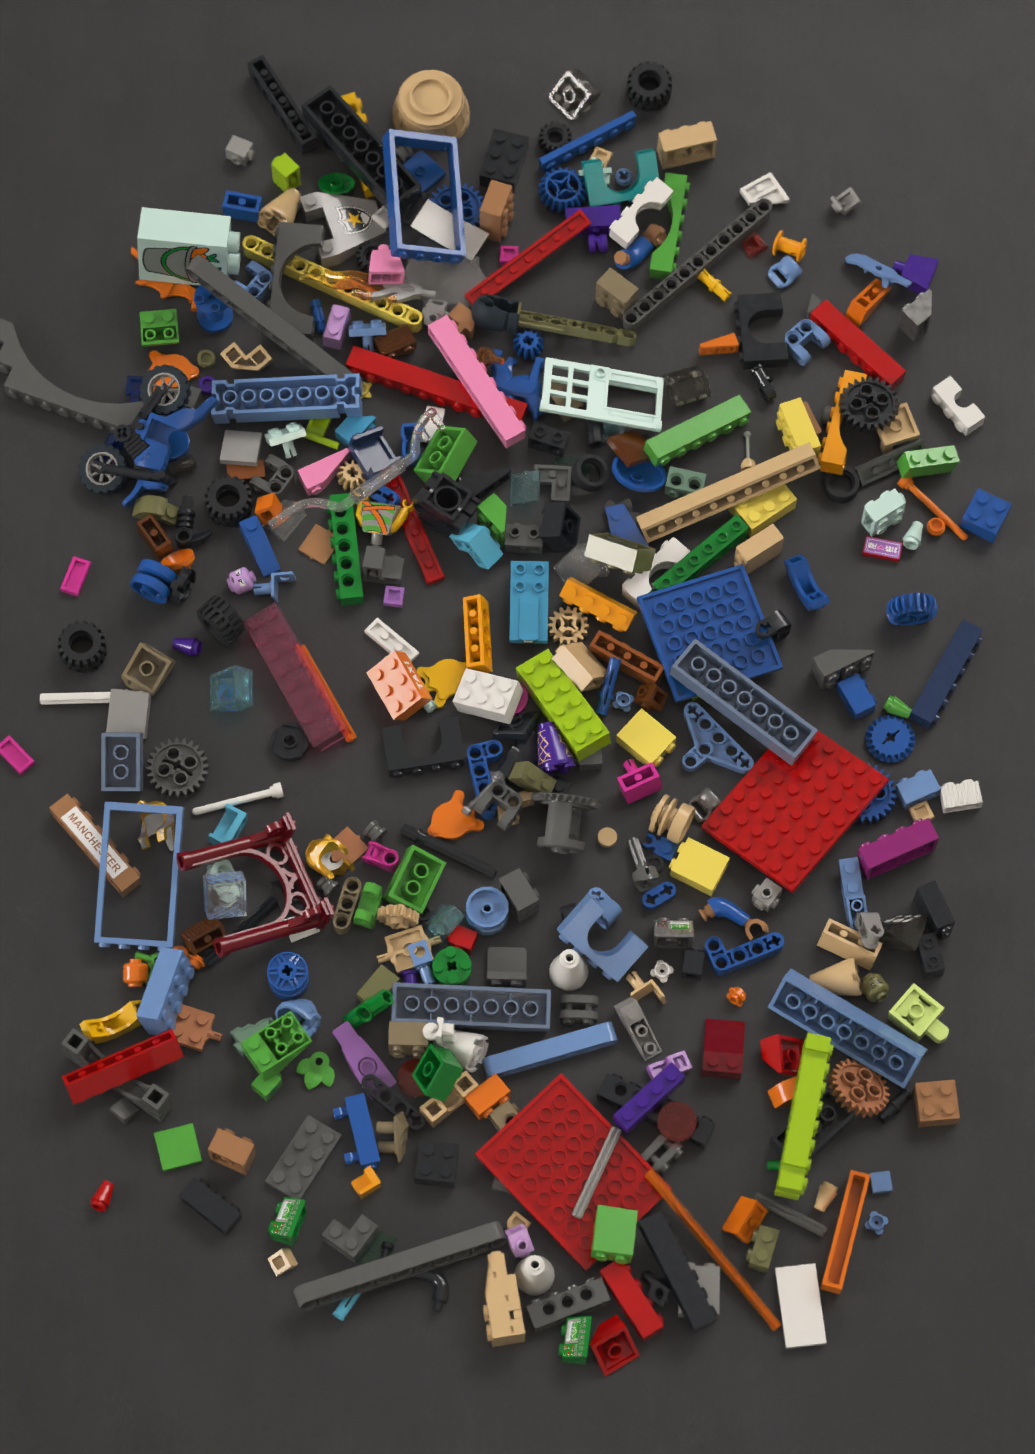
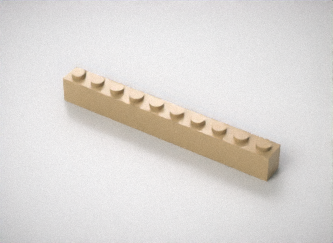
M809 442L639 515L636 519L646 542L649 543L821 469Z

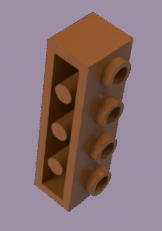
M600 630L589 645V651L596 658L609 664L610 657L621 659L619 670L645 685L650 683L658 685L665 674L663 665L660 662L647 657L644 653L634 650L626 643L620 642Z

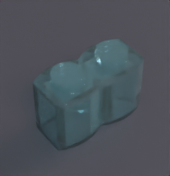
M442 904L426 923L429 925L428 929L433 934L450 935L465 916L455 906Z

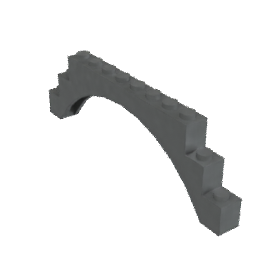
M0 319V371L5 374L9 373L4 384L5 393L9 397L14 399L20 398L30 405L37 404L47 411H56L64 417H73L81 423H90L98 429L104 428L113 434L117 426L122 424L130 425L144 405L143 401L123 404L100 403L76 397L59 389L44 378L29 362L19 344L14 324ZM191 386L189 403L185 404L184 408L197 409L203 398L202 390Z

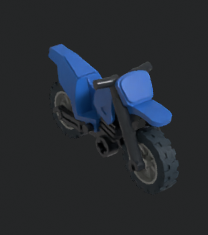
M158 365L146 372L147 375L143 376L142 385L140 384V397L143 399V407L130 425L122 424L114 430L115 438L125 444L123 447L132 456L134 468H129V462L126 460L127 457L116 447L106 444L93 445L91 449L85 451L84 456L82 455L80 458V464L78 463V476L88 490L101 495L114 494L116 490L122 489V485L126 484L127 481H137L134 490L122 502V505L127 508L133 505L135 500L141 497L145 490L167 492L169 489L167 485H176L178 483L176 477H169L165 474L171 454L169 437L175 431L186 433L203 421L218 404V400L214 397H209L197 409L184 408L185 404L189 403L191 384L188 381V377L174 366ZM165 377L172 378L168 384H166ZM159 379L162 380V385L160 386L155 384ZM175 381L177 382L178 388L171 387ZM103 456L110 457L106 464L104 463ZM99 458L100 461L95 464L94 461ZM92 466L97 468L93 473H91ZM98 474H100L99 482L95 481V479L93 478ZM104 476L108 477L110 481L103 483Z

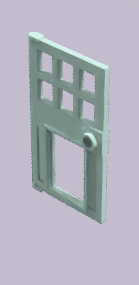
M546 357L539 411L661 432L664 378ZM552 367L568 370V378L552 375ZM573 371L589 374V381L573 379ZM551 382L567 384L566 392L551 390ZM572 385L588 388L587 396L572 393ZM608 385L656 393L655 415L607 407ZM550 396L566 399L565 406L549 404ZM571 400L586 402V410L571 408Z

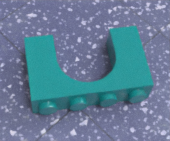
M651 148L635 151L637 178L631 187L622 191H615L607 187L604 180L602 161L599 158L581 161L588 205L590 207L604 206L610 203L611 206L622 204L621 201L628 200L632 202L637 194H642L645 191V185L650 180L653 182L656 177L659 179L655 150Z

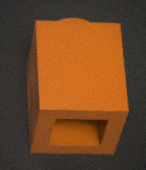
M275 493L258 497L255 514L263 526L279 521L282 504Z

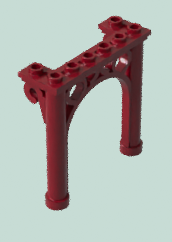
M289 812L285 813L280 821L267 825L264 831L190 852L182 851L176 855L178 867L182 872L238 856L253 857L269 866L282 884L285 904L280 917L268 924L216 938L214 940V949L220 958L228 956L231 952L316 928V930L323 931L335 914L334 907L328 898L325 897L321 901L320 896L315 892L313 881L306 872V865L301 860L298 854V847L291 838L296 831V822L291 818ZM262 847H267L265 853L255 850ZM275 849L279 851L283 860L278 862L270 857V850ZM287 863V865H288V867H289V869H290V872L287 871V870L285 869V867H284V868H281V867H283V866ZM294 883H296L299 892H294L291 894V892H293L294 890L293 885ZM297 898L301 900L304 910L299 911L291 905L292 899ZM288 912L295 917L283 921Z

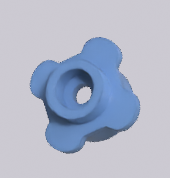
M619 691L616 693V700L612 705L615 709L619 708L624 712H629L634 697Z
M873 1211L870 1213V1219L865 1222V1228L871 1229L877 1235L883 1233V1227L888 1224V1218Z

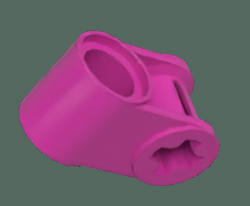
M369 841V847L361 860L370 866H375L388 872L396 871L400 863L398 853L379 843ZM389 858L395 859L393 863L386 862Z

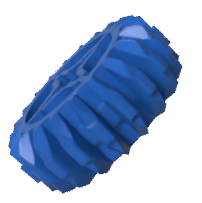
M559 166L557 171L552 168L551 173L546 172L545 177L541 178L539 196L541 197V202L545 203V207H550L551 212L557 209V213L560 214L561 211L565 212V208L581 207V203L584 204L585 197L587 196L585 183H583L584 178H581L579 173L575 174V169L569 171V168L566 167L565 170H562ZM570 183H572L578 191H575L574 188L570 186ZM548 189L552 190L556 197L552 196Z
M928 593L902 594V596H896L887 603L886 614L890 623H894V625H921V623H927L937 616L938 606L934 596Z

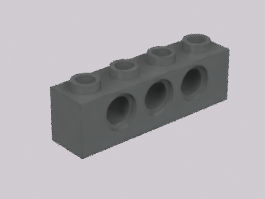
M602 1277L587 1279L585 1284L580 1286L577 1284L571 1285L566 1288L567 1291L560 1294L558 1291L547 1295V1299L530 1301L529 1305L526 1306V1312L534 1332L536 1333L565 1322L567 1318L578 1317L609 1305L610 1297ZM583 1292H589L592 1298L583 1300L580 1295ZM569 1299L573 1302V1305L566 1308L562 1305V1301ZM550 1306L554 1309V1313L546 1315L543 1309Z

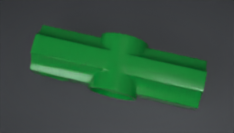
M382 989L373 996L367 997L361 1004L343 1016L344 1023L348 1021L353 1029H355L364 1022H369L375 1015L394 1002L393 995L389 990Z

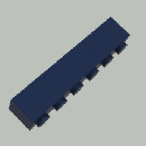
M962 619L909 716L910 720L927 729H930L932 724H937L941 716L938 714L940 709H945L949 702L947 696L949 693H954L958 685L955 683L957 678L963 677L967 669L964 667L966 662H971L975 655L973 649L975 646L979 647L984 638L981 636L983 629Z

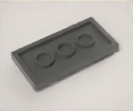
M308 1115L268 1175L265 1183L290 1198L302 1199L337 1146L342 1135Z

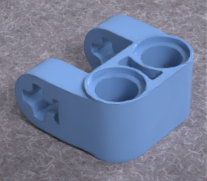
M250 261L245 269L254 279L247 287L236 280L234 282L251 295L258 294L254 297L263 303L271 294L269 292V283L273 281V275L262 265L255 261Z
M803 319L786 333L784 342H787L788 353L802 366L811 361L810 354L803 348L810 340L821 349H825L831 343L829 336L810 319ZM802 329H808L809 332H804ZM794 340L796 343H790L789 341Z
M594 887L589 890L588 894L605 909L596 921L602 928L607 930L621 916L622 909L602 889Z

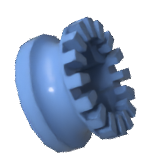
M627 168L619 169L616 173V182L621 186L629 185L632 181L631 171L627 170ZM622 174H623V176H626V175H627V179H626V180L621 179V176H620V175H622Z

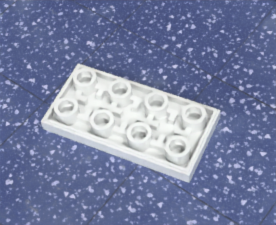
M815 1263L775 1268L786 1349L825 1345L827 1342Z

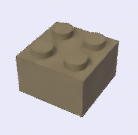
M609 268L596 282L595 300L600 306H605L609 309L612 315L623 320L624 313L638 302L639 288L612 268Z
M389 1021V1055H393L394 1058L413 1056V1058L421 1059L429 1046V1040L423 1035V1027L429 1022Z

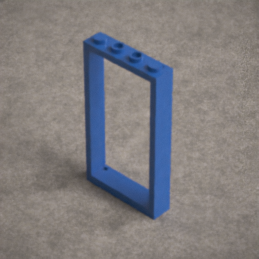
M388 129L382 137L391 256L401 257V259L410 258L416 261L428 260L434 263L460 264L466 257L457 137ZM395 145L447 152L455 250L402 244Z

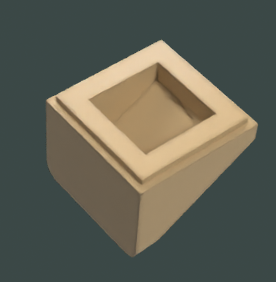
M282 1248L268 1258L276 1276L298 1266L290 1248Z

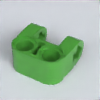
M372 882L365 883L353 924L369 929L374 928L377 911L381 907L383 900L381 886Z

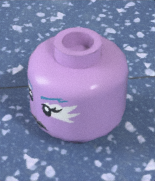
M245 567L230 572L227 579L231 592H235L238 595L253 590V585L256 581L253 571H249Z

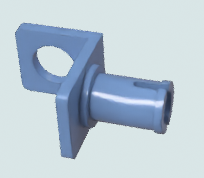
M292 571L271 573L270 583L253 585L254 595L271 594L273 601L278 603V583L296 581V576Z
M426 940L408 945V950L414 964L413 970L420 972L424 984H435L436 980L430 968L432 967L433 958ZM416 947H423L425 949L424 956L417 957L414 954V949Z

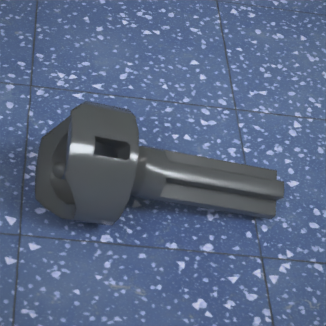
M632 837L631 840L627 841L637 868L632 874V879L635 887L640 892H647L656 887L659 874L655 866L647 865L638 838Z

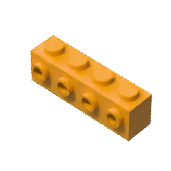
M573 577L567 579L559 595L563 598V602L579 606V610L583 613L594 614L595 618L600 622H609L613 625L612 628L619 632H626L638 613Z

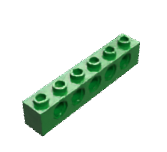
M352 493L329 495L330 502H326L327 514L331 513L332 519H328L329 531L333 530L334 535L330 537L331 548H335L332 560L333 565H337V571H334L335 582H339V588H336L337 600L341 599V606L364 604ZM339 513H344V514H345V516H343V517H338V516H336V515L339 514ZM341 530L347 531L346 534H339L338 532ZM343 547L349 548V550L346 552H343L340 549ZM344 565L351 566L349 569L342 568ZM346 582L353 583L351 586H345L344 584Z
M736 514L654 581L652 592L698 578L748 537L749 526Z

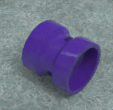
M600 234V236L588 235L589 253H594L595 251L607 252V234Z

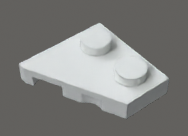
M771 172L740 188V194L749 206H752L762 198L770 200L772 204H785L789 202V197Z

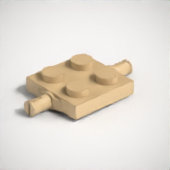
M422 925L384 937L387 953L376 957L379 964L390 960L398 975L403 971L413 970L414 968L408 945L426 940L431 953V946L442 943L440 935L428 939ZM416 947L414 954L417 957H422L425 954V949L423 947Z

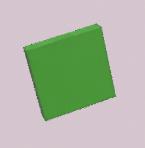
M193 1123L154 1133L163 1172L202 1163Z

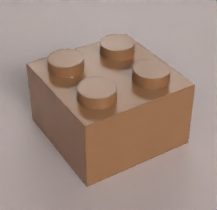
M955 1080L915 1083L913 1093L918 1127L958 1124L960 1114Z
M218 1128L208 1147L211 1160L244 1175H247L257 1154L251 1139L244 1136L239 1138L235 1136L233 1131L224 1128V1130Z

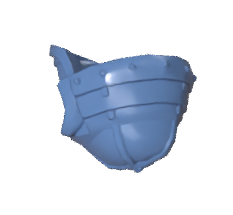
M308 999L281 1002L275 1011L276 1019L291 1011L310 1038L317 1032L316 1029H319L321 1026V1016L312 1001Z

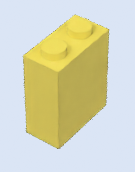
M641 708L616 735V742L643 765L652 762L655 767H658L664 760L663 756L666 753L670 754L675 749L676 736Z
M688 837L686 842L682 841L677 851L679 852L677 859L673 858L669 865V869H671L670 876L712 896L729 865L730 858Z

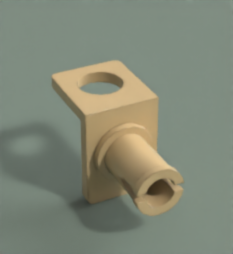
M636 971L631 972L633 976L631 974L627 975L626 980L635 989L630 993L632 998L638 1001L653 991L663 1005L666 1003L665 995L652 979L644 983Z

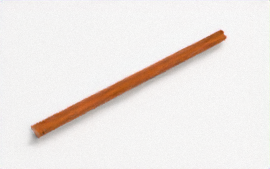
M652 1169L648 1171L644 1176L654 1185L653 1187L657 1189L656 1191H659L658 1193L662 1195L661 1197L667 1201L668 1205L670 1204L671 1209L673 1208L674 1212L678 1214L677 1216L686 1224L685 1226H688L687 1228L691 1230L690 1232L694 1236L696 1235L695 1238L699 1239L700 1244L702 1243L703 1247L712 1255L711 1257L715 1259L714 1261H717L716 1263L722 1267L721 1269L725 1271L724 1273L728 1277L730 1276L729 1279L733 1280L734 1285L736 1284V1287L746 1296L745 1298L751 1302L750 1304L754 1306L753 1308H756L755 1310L759 1312L758 1314H761L760 1316L769 1324L768 1326L772 1330L774 1329V1331L778 1329L782 1324L778 1322L779 1320L775 1318L776 1316L772 1314L773 1312H770L771 1310L767 1308L768 1306L765 1307L766 1304L762 1303L763 1300L761 1298L758 1299L759 1296L755 1295L756 1292L753 1293V1288L750 1289L751 1286L747 1285L748 1282L745 1283V1278L742 1279L743 1277L739 1275L740 1272L737 1273V1269H734L735 1267L731 1265L732 1263L728 1261L729 1259L726 1260L727 1257L723 1256L724 1253L722 1251L719 1252L720 1249L716 1248L717 1245L714 1246V1241L711 1242L712 1239L708 1238L709 1235L705 1234L706 1231L703 1232V1228H700L701 1226L697 1224L698 1222L694 1220L695 1218L692 1219L693 1216L689 1215L690 1212L688 1210L685 1211V1206L682 1207L683 1204L679 1203L680 1200L677 1201V1196L674 1197V1193H671L670 1189L668 1190L669 1187L667 1185L665 1186L666 1183L663 1184L661 1182L662 1179L658 1178L659 1175L656 1176V1171L653 1172L654 1170Z

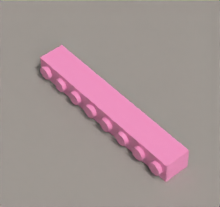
M446 315L429 324V336L505 448L524 439L525 424L522 420L519 421L517 419L514 408L507 404L504 393L498 391L493 377L487 375L485 365L482 362L479 363L474 349L468 347L467 339L463 334L460 335L453 319L450 320Z

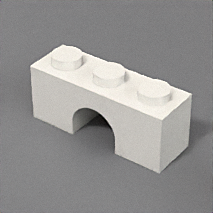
M949 376L933 387L931 398L936 405L943 409L944 415L948 419L951 418L955 423L956 429L967 436L983 425L985 416L974 403L964 408L959 407L955 403V400L960 398L962 389Z

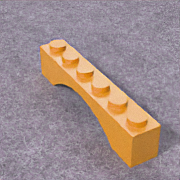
M845 370L844 376L839 379L838 388H840V391L835 393L834 398L836 406L832 407L830 412L832 421L827 423L826 433L828 435L823 438L822 442L824 450L818 456V462L821 467L820 471L843 474L847 449L842 442L839 431L843 420L842 413H839L840 406H838L840 394L843 393V388H847L848 383L854 385V379L861 382V377H864L865 381H867V374Z

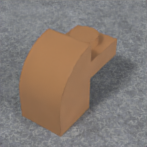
M459 302L448 314L450 320L453 319L460 335L463 334L471 340L475 333V322L472 319L471 311Z

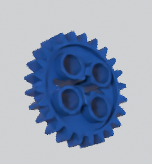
M465 183L463 187L461 186L462 199L467 200L462 202L463 216L470 215L471 217H463V220L475 227H480V208L483 203V196H479V190L474 192V186L468 189L467 183ZM443 184V190L437 188V194L432 192V198H429V200L452 213L450 187Z
M881 769V770L878 771V772H880L881 774H883V773H884V769ZM890 780L880 793L884 797H875L869 804V808L865 809L858 817L861 824H863L864 820L871 824L872 819L878 822L879 816L885 819V812L891 813L890 807L895 805V802L892 800H896L897 795L893 794L896 792V787H891L894 785V780Z

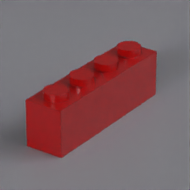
M614 1261L601 1269L599 1275L642 1342H645L664 1329V1318L652 1308L654 1304L651 1298L647 1295L645 1296L641 1291L643 1287L637 1278L634 1279L630 1274L632 1270L629 1264H619Z

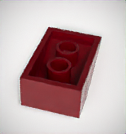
M706 1018L701 1076L741 1080L745 1022Z

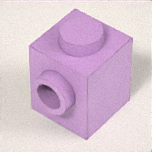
M523 1223L504 1231L510 1249L516 1258L526 1257L531 1251H534L527 1228Z

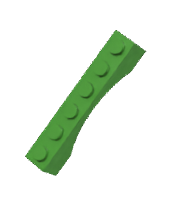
M667 172L665 174L664 183L673 190V195L667 202L671 213L672 225L665 241L652 253L649 271L650 278L665 279L676 270L677 263H674V258H678L680 248L676 246L677 241L681 242L682 231H679V227L684 225L685 215H682V209L686 210L687 199L684 197L685 193L689 194L690 183H687V175Z

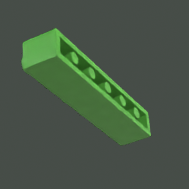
M740 395L735 396L646 440L643 450L655 467L665 465L675 457H682L691 449H698L707 441H714L723 433L728 434L737 426H744L749 421L751 411Z

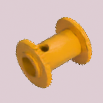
M782 230L779 231L773 243V255L781 251L796 256V263H799L806 252L807 239L804 238L801 243L783 237L784 232Z

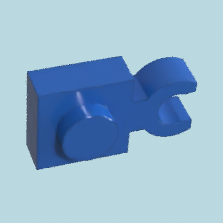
M648 833L647 838L652 843L647 844L643 842L642 847L647 850L654 849L653 854L659 855L664 861L671 863L679 844L662 836L658 841L653 834Z

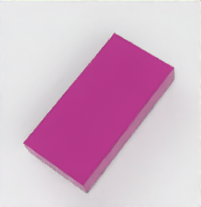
M73 556L60 591L78 597L92 565L91 561Z
M10 735L0 743V755L20 775H23L35 764V761Z

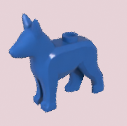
M493 349L490 366L491 377H493L497 384L496 388L499 392L502 391L506 397L527 403L533 423L537 422L538 416L545 413L539 411L542 399L540 373L544 370L545 359L535 358L530 375L513 377L512 368L517 364L518 360L508 357L503 364L500 361L503 351Z

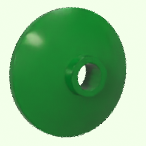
M330 173L319 179L318 186L325 193L340 195L351 191L355 186V181L347 174Z

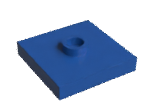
M422 149L403 164L421 184V189L424 193L446 176V172Z

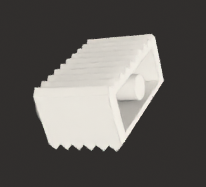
M968 779L960 784L948 782L940 787L939 796L943 813L982 807L983 801L978 781L974 782L972 779Z

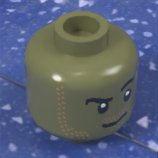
M869 973L862 978L860 990L868 1001L882 1002L888 996L889 985L880 974Z

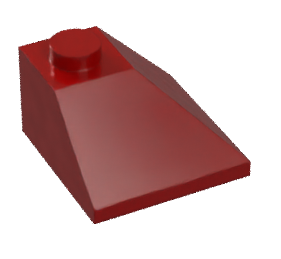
M780 1034L761 1039L762 1059L778 1073L796 1077L804 1040Z
M617 1315L601 1323L590 1342V1347L605 1377L640 1356L626 1325Z

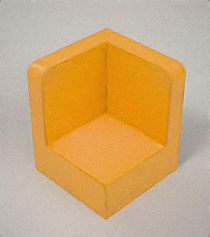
M371 1166L364 1169V1174L351 1182L360 1199L381 1188V1182Z

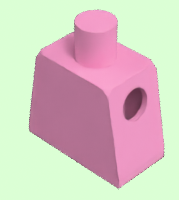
M386 244L380 245L378 250H373L371 252L368 284H403L404 267L401 258L391 256V250H389V246Z

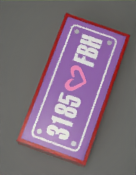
M866 536L862 555L899 562L903 543Z

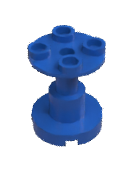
M202 285L198 286L194 293V302L198 308L197 320L199 326L211 334H216V332L220 331L224 332L229 329L233 323V309Z

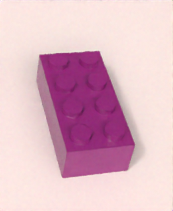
M922 818L918 819L909 827L905 828V826H902L891 835L884 834L878 837L875 842L862 844L858 849L857 857L860 871L865 881L935 851L939 837L929 818L925 820Z

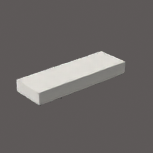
M378 617L364 630L365 634L389 654L393 651L406 652L411 662L420 655L414 647Z

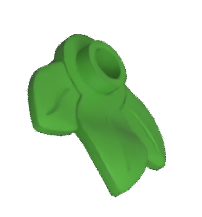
M315 1052L311 1058L301 1060L296 1069L297 1073L305 1074L304 1083L308 1090L315 1088L320 1082L331 1087L335 1077L334 1070L329 1066V1057L324 1052ZM317 1058H322V1065L316 1064Z

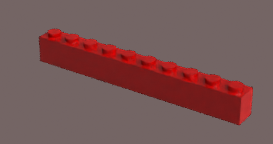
M353 345L346 362V368L353 374L359 373L368 382H377L383 384L386 388H395L404 394L418 396L421 400H430L439 406H448L457 412H466L475 418L481 417L486 419L461 381ZM506 397V402L514 408L517 419L524 422L528 412V404Z

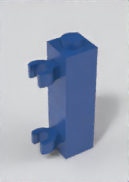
M361 1093L345 1097L346 1107L333 1109L335 1120L349 1116L357 1152L344 1154L345 1163L350 1165L360 1162L361 1170L369 1166L376 1170L377 1166H381V1161L365 1095Z

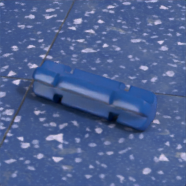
M313 299L310 303L313 310L312 314L315 318V325H317L316 330L321 334L324 333L326 328L321 301Z

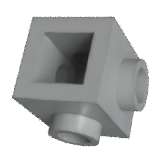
M430 298L427 306L423 307L422 310L423 324L429 325L446 315L448 316L449 312H446L448 302Z
M766 878L761 885L757 884L752 891L753 905L757 909L765 910L766 912L771 908L775 909L780 902L779 897L781 896L782 888Z

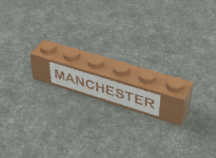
M66 794L49 807L50 812L100 870L103 829L99 825L95 826L93 824V818L87 811L83 812L80 809L81 804L75 797L71 798ZM109 839L106 878L124 898L142 884L140 879L142 875L136 867L131 868L125 854H119L116 850V844L112 839Z

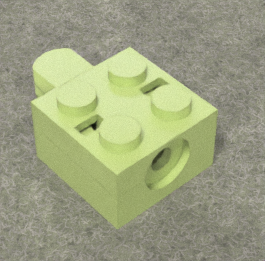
M914 983L893 1006L887 1016L889 1021L916 1043L924 1035H927L935 1043H943L949 1034L948 1027L938 1020L944 1011V1007Z

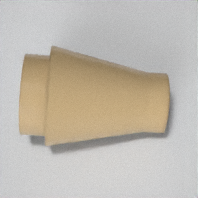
M824 1181L819 1186L814 1208L825 1212L826 1208L838 1194V1187Z

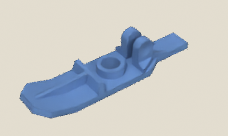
M849 254L845 257L846 263L855 264L863 268L864 273L869 271L873 275L881 277L882 287L887 288L892 283H899L905 287H909L912 284V281L898 275L894 269L866 255Z

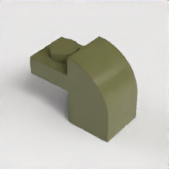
M145 495L135 500L132 516L141 520L152 514L156 520L173 526L176 524L179 507L167 503L168 499L164 497Z

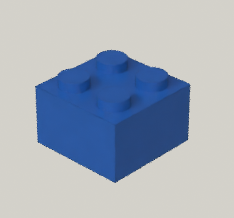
M978 488L962 517L960 528L994 543L1009 515L1012 504Z

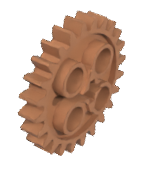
M846 1059L845 1062L841 1060L829 1074L828 1082L831 1083L829 1088L833 1089L831 1095L837 1096L835 1101H841L842 1108L847 1106L848 1112L854 1110L856 1116L859 1112L862 1117H865L866 1114L869 1117H872L873 1114L878 1115L889 1102L890 1094L887 1093L889 1087L884 1086L887 1081L881 1080L882 1075L876 1074L875 1071L860 1062L857 1063L855 1059L851 1062L849 1059Z

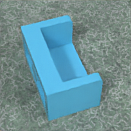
M226 804V812L213 834L209 833L208 835L209 842L215 845L237 839L248 821L247 813Z

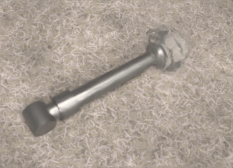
M500 771L490 772L491 782L474 800L469 802L468 806L461 810L463 814L467 817L471 814L479 798L492 783L502 782L505 784V776Z

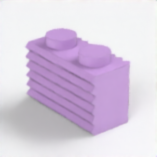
M335 304L332 305L323 334L324 346L338 350L342 349L344 336H346L345 333L348 330L349 320H351L349 308Z

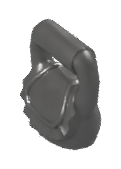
M708 787L704 788L688 802L691 806L697 802L704 812L707 813L703 817L696 809L693 818L698 823L705 822L721 804L720 799Z

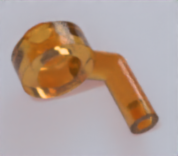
M481 347L476 352L477 360L485 366H490L493 363L499 365L505 363L504 358L495 355L491 348Z

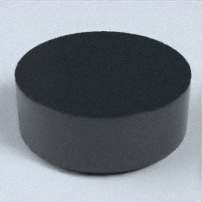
M652 854L646 858L648 866H655L658 874L662 872L664 860L661 856Z

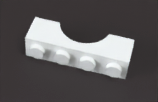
M657 177L653 182L650 180L645 185V191L642 194H637L632 201L633 205L630 208L627 206L621 213L622 217L618 221L614 220L609 227L611 229L609 236L625 249L638 236L639 228L635 220L637 214L649 208L661 210L673 195V190Z
M674 537L669 541L666 540L661 545L660 550L654 554L651 571H643V574L635 573L632 579L628 578L622 585V595L639 609L637 597L652 592L649 584L650 577L658 570L672 568L689 554L690 550Z

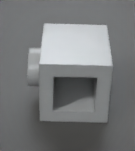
M235 135L232 136L225 149L226 158L237 165L242 164L246 166L248 161H252L255 155L253 143Z

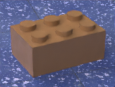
M491 180L480 208V229L489 233L486 239L501 243L502 238L506 237L509 227L507 224L509 221L512 222L514 217L513 208L515 203L513 200L515 194L512 193L511 185Z

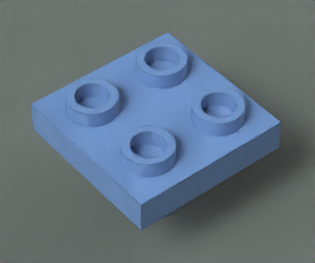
M379 319L371 320V323L363 324V321H353L352 324H349V337L362 336L363 349L368 350L367 345H369L372 352L375 351L373 335H386V324Z

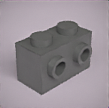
M516 522L506 524L505 552L542 554L543 540L539 537V528L541 526L538 524L521 525Z

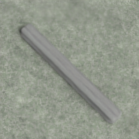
M612 1127L572 1212V1216L581 1219L621 1134V1130L617 1127Z

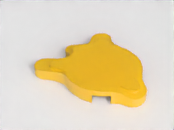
M444 659L431 667H419L416 671L420 678L425 681V687L428 692H436L434 702L437 704V708L441 709L450 697L455 696L467 667L466 662Z

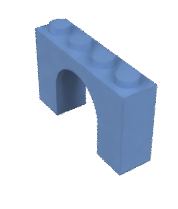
M587 893L557 927L560 933L558 937L566 944L572 943L574 945L573 950L580 956L585 954L589 958L587 961L594 968L599 966L603 970L602 974L607 979L611 980L613 978L618 982L644 953L648 945L630 930L613 949L604 952L592 949L588 944V932L605 909Z

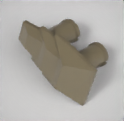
M403 1111L394 1116V1122L377 1121L376 1125L378 1134L394 1133V1141H378V1153H395L398 1162L404 1160L408 1139L407 1130L409 1124Z

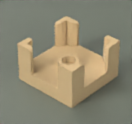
M907 402L900 404L898 416H896L894 422L891 421L890 427L885 425L884 430H881L879 427L877 428L881 439L880 449L883 454L892 451L894 445L907 441L910 443L920 437Z

